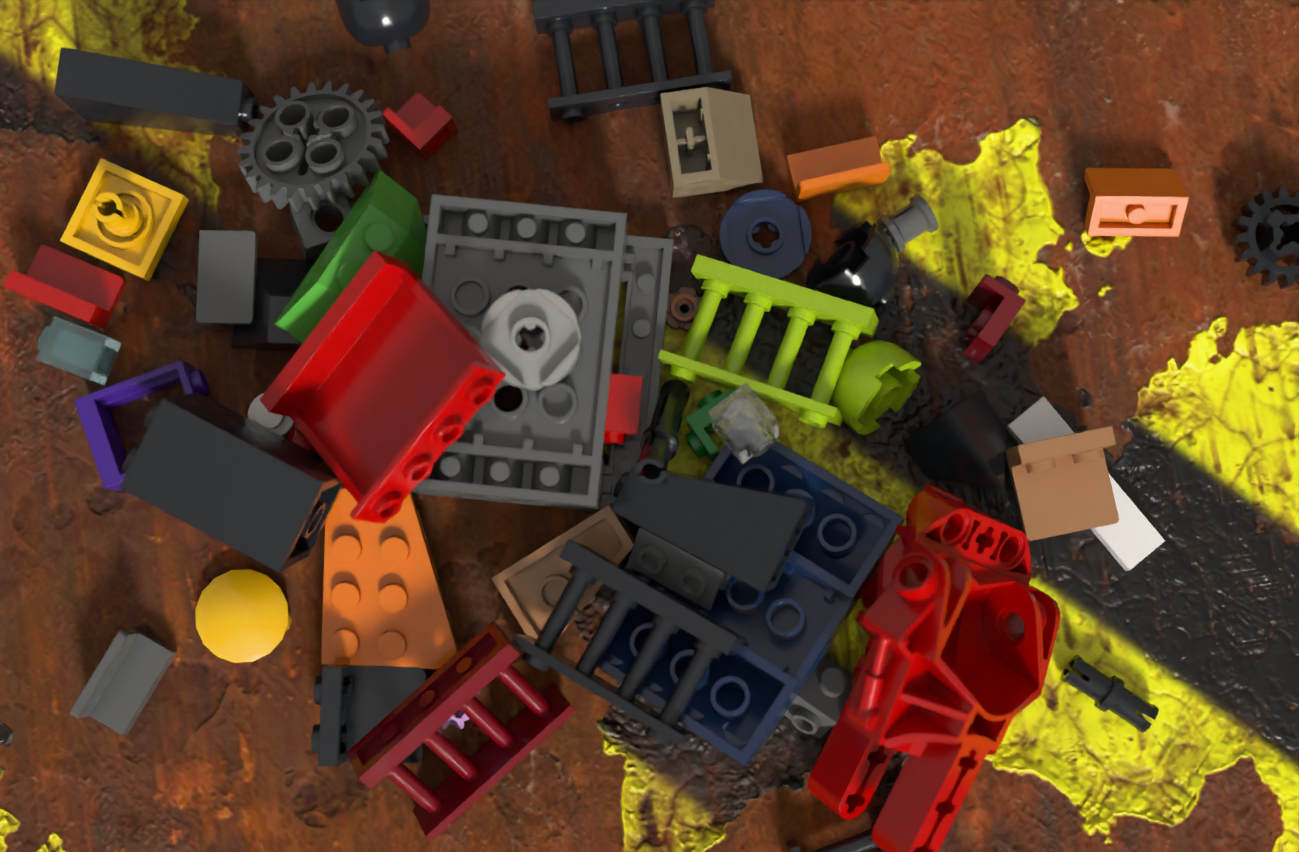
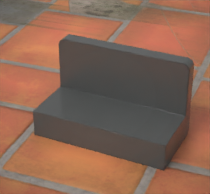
M199 231L196 323L207 330H227V325H252L255 322L258 236L254 231Z
M138 628L121 629L75 702L70 714L78 719L90 716L121 735L128 734L177 651Z

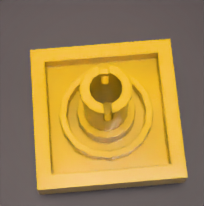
M101 158L60 241L149 282L189 199L174 190Z

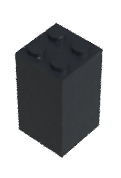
M199 392L162 398L161 401L156 402L151 407L144 421V427L147 428L140 446H135L124 461L123 471L126 472V475L119 488L277 572H281L309 556L344 486L322 457Z

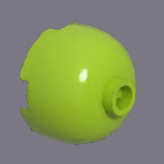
M873 340L859 344L854 349L850 347L831 396L832 403L842 414L844 422L854 431L864 435L880 428V425L875 421L877 418L883 415L889 408L897 413L912 395L921 377L914 369L921 366V362L905 349L886 341Z

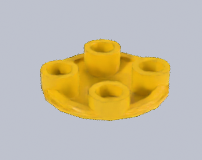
M254 569L230 570L215 577L202 591L195 609L196 629L203 644L217 657L233 663L253 662L270 654L283 640L285 632L291 625L288 602L281 587L268 575Z

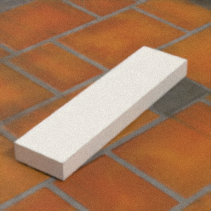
M1045 397L1038 399L1005 427L1019 445L1074 434L1073 430ZM1109 474L1119 522L1092 528L1091 531L1123 569L1128 571L1134 568L1165 540Z

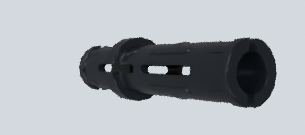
M677 379L668 380L662 385L651 425L643 432L641 437L640 449L642 453L636 464L635 472H640L637 477L646 484L655 485L663 482L667 475L669 460L674 458L679 447L677 433L679 432L684 410L690 397V391L686 392L688 389L687 384Z

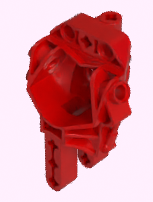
M926 482L923 490L913 497L908 505L906 526L899 524L896 526L894 532L900 537L884 553L879 569L876 570L860 597L865 612L859 610L855 621L870 638L852 672V691L808 780V788L814 796L846 820L853 819L859 816L868 806L895 750L909 753L872 830L873 842L885 852L939 851L986 756L996 753L1013 718L1041 696L1060 625V609L1057 602L1048 594L1029 584L1032 570L1027 536L1022 531L990 514L971 507L963 499Z

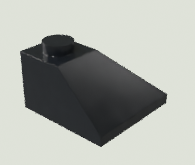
M257 258L255 322L252 325H233L232 348L297 352L302 344L274 325V322L316 260Z

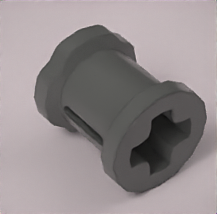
M918 194L911 197L909 200L910 204L889 217L883 215L877 220V225L890 238L898 253L905 249L906 243L926 231L933 233L938 229V222L933 211Z

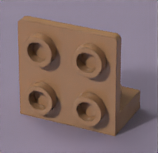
M1112 426L1021 444L1005 450L1023 532L1027 536L1028 541L1119 522L1103 451L1104 448L1116 445Z

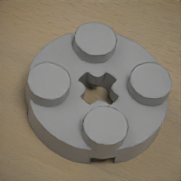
M519 289L508 292L492 304L482 323V347L506 373L503 381L512 386L528 390H539L545 386L553 385L571 371L579 357L582 338L576 315L564 299L549 290L527 289L520 291ZM537 326L544 331L540 337L543 346L538 350L532 347L527 351L522 350L519 347L523 341L519 335L520 330L524 327L529 331H533Z

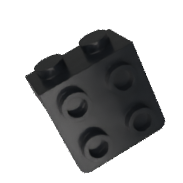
M329 665L323 667L322 675H317L315 678L313 692L315 705H321L320 724H314L311 736L312 753L318 754V766L337 767L346 761H350L346 752L427 680L426 671L419 667ZM424 744L415 749L402 763L419 762L424 756Z

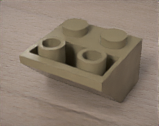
M709 87L660 93V117L673 198L763 186L750 95Z

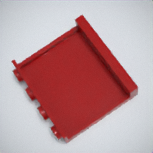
M375 250L259 400L269 413L288 416L293 420L358 503L349 514L353 520L385 524L387 520L394 517L400 511L402 502L414 487L431 473L433 464L445 449L459 439L463 433L464 426L476 411L490 401L495 393V388L506 376V373L405 261Z

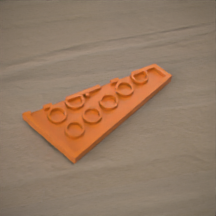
M343 486L325 522L321 664L440 669L460 650L457 647L452 630L451 617L443 600L438 583L439 577L412 493L410 492L402 502L400 511L394 517L387 520L385 524L353 520L349 514L358 503Z

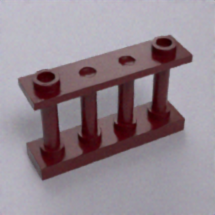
M494 621L486 626L346 752L357 778L370 790L383 778L388 777L418 803L412 810L425 837L431 842L445 829L451 827L460 815L547 736L559 729L565 720L576 711L554 682L541 693L512 664L520 654L505 632ZM495 677H498L526 705L506 725L475 697ZM459 710L466 714L491 738L470 758L439 730ZM421 744L427 745L454 770L435 790H432L402 763Z

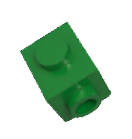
M733 387L725 393H722L721 390L710 393L698 403L699 409L685 418L690 432L684 435L698 459L706 455L709 461L713 463L719 454V450L709 436L744 414L743 401Z

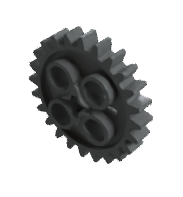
M328 81L322 90L317 91L314 82H310L306 93L300 94L296 87H292L290 92L291 98L285 100L279 95L274 96L277 106L273 109L261 106L259 110L263 118L261 120H248L247 123L252 132L240 134L244 146L237 149L241 162L238 163L239 168L252 192H258L264 203L273 200L277 209L280 210L290 202L294 212H299L304 203L309 202L313 211H318L321 200L327 199L334 207L337 205L338 194L343 192L350 198L354 197L352 186L355 183L368 186L370 183L365 175L366 172H379L381 168L377 159L387 158L388 156L384 146L390 142L386 131L388 127L382 112L379 111L373 98L367 100L362 89L353 93L350 85L347 83L336 91L332 81Z

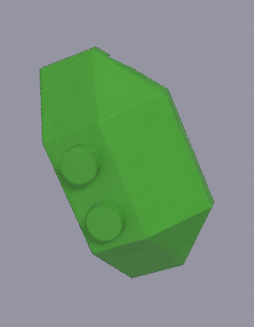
M381 170L375 173L369 182L370 184L364 189L274 322V325L301 344L304 343L375 250L405 261L422 279L427 232L417 198Z

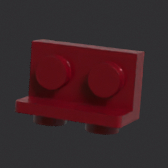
M985 274L966 300L981 311V314L977 316L964 335L971 342L963 354L976 363H979L994 348L1026 302L1024 298L1018 295L1019 289L1009 280L1001 276L992 278Z

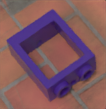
M180 360L74 400L105 489L122 491L123 489L119 487L126 475V472L123 471V464L127 453L111 409L178 384H182L185 395L198 392L204 396L210 395L208 381L200 368L195 369V366Z

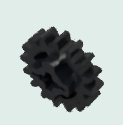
M1285 186L1274 190L1272 195L1265 190L1254 197L1255 202L1249 201L1240 208L1245 217L1240 216L1232 221L1231 224L1233 228L1240 231V234L1230 239L1229 245L1241 247L1242 252L1234 258L1235 263L1243 261L1249 263L1250 266L1245 273L1248 278L1259 272L1262 274V286L1266 287L1277 280L1280 289H1286L1294 285V281L1299 285V190L1288 196ZM1278 210L1288 211V212H1290V213H1292V214H1291V215H1283V214H1282L1280 211H1278ZM1289 227V230L1284 234L1283 230ZM1283 234H1284V235H1285V238H1284L1283 241H1282L1283 246H1281V247H1279V248L1276 249V247L1278 246V244L1281 242L1280 239L1282 238V236H1283ZM1280 260H1282V261H1284L1288 266L1291 265V264H1294V265H1296V266H1291V267L1280 266V265L1275 264L1274 262H1275V261H1280Z

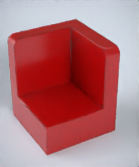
M415 93L396 113L389 107L382 111L387 125L425 162L458 131L453 117L440 105L437 107L433 106L421 93Z

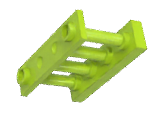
M697 254L691 272L699 283L702 284L701 290L704 293L680 355L662 349L659 352L658 359L669 369L668 375L688 384H694L696 378L728 389L733 387L737 392L799 412V420L819 428H825L827 422L840 426L843 420L842 414L838 408L828 404L852 340H858L859 335L873 339L879 323L875 310ZM728 293L743 297V302L747 306L722 370L698 362L721 298H727ZM771 307L787 311V317L790 318L767 383L764 384L740 375L764 312H770ZM815 321L831 325V331L834 332V336L809 399L784 389L807 327L813 326Z

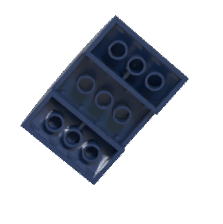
M741 420L703 477L806 496L817 501L776 587L766 592H761L731 575L726 587L723 590H718L712 609L709 611L644 574L641 578L746 638L736 656L726 655L722 652L719 659L713 658L679 720V723L746 767L797 697L844 625L880 565L884 553L889 549L897 535L894 532L897 524L902 525L904 517ZM639 603L635 610L630 608L597 668L621 683L654 624L651 621L654 612ZM682 628L678 630L677 634L671 633L638 693L639 696L661 711L696 649L693 645L696 639L694 635Z

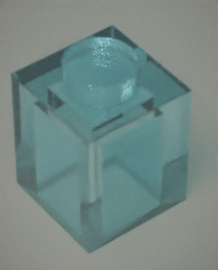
M54 316L51 325L45 327L39 337V354L36 360L105 385L122 343L106 335Z

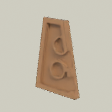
M613 503L491 578L526 635H531L537 639L572 576L568 572L572 564L559 557L568 540L582 543L618 565L633 549L635 538L621 516L611 511L614 506ZM597 579L594 586L588 585L563 632L604 584Z

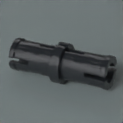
M1075 655L1068 662V665L1081 672L1083 677L1081 678L1064 668L1060 678L1061 681L1068 683L1095 700L1094 706L1101 711H1112L1121 719L1134 726L1139 732L1144 733L1150 728L1152 724L1137 715L1136 710L1155 720L1159 711L1157 706L1150 704L1124 687L1125 682L1117 676L1108 677L1084 661L1079 655Z

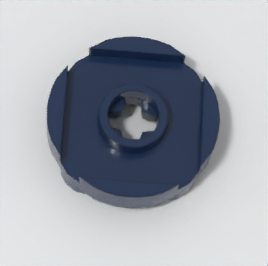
M756 190L742 195L728 209L719 230L720 251L726 263L779 280L788 278L801 267L812 242V229L806 212L800 205L797 206L792 200L786 198L785 194L775 190ZM765 225L770 233H777L778 240L772 241L770 248H762L760 243L753 241L752 236L758 234L759 226Z

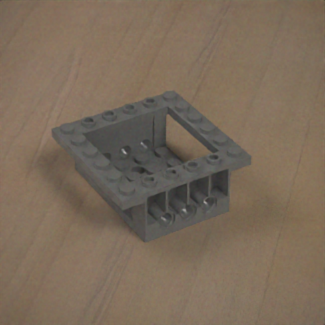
M432 194L430 214L422 215L427 232L422 281L481 347L482 323L487 311L501 296L517 289L549 290L564 299L576 315L582 341L579 357L575 365L560 381L539 390H528L518 387L522 391L523 401L521 406L513 412H503L495 404V396L499 389L510 385L502 380L495 388V393L490 401L476 411L464 426L463 433L459 439L445 449L433 464L431 473L423 481L419 482L411 493L595 512L611 503L614 505L617 499L613 495L615 486L624 472H629L631 467H636L642 453L640 449L642 434L650 427L658 402L662 363L658 359L660 350H663L674 239L628 235L627 213ZM621 283L627 284L618 374L643 376L638 434L633 438L626 437L624 445L611 444L609 465H605L602 456ZM537 326L533 331H529L524 327L520 330L519 335L527 342L528 349L532 347L538 350L543 346L540 337L544 331Z

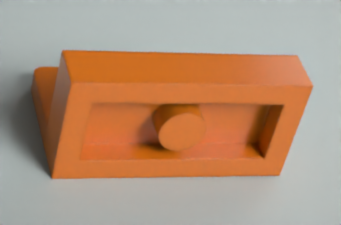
M876 136L787 155L785 160L796 203L881 185L885 183L891 173L890 163H882Z
M1085 169L1084 180L1090 192L1084 222L1087 236L1179 237L1189 196L1175 169Z

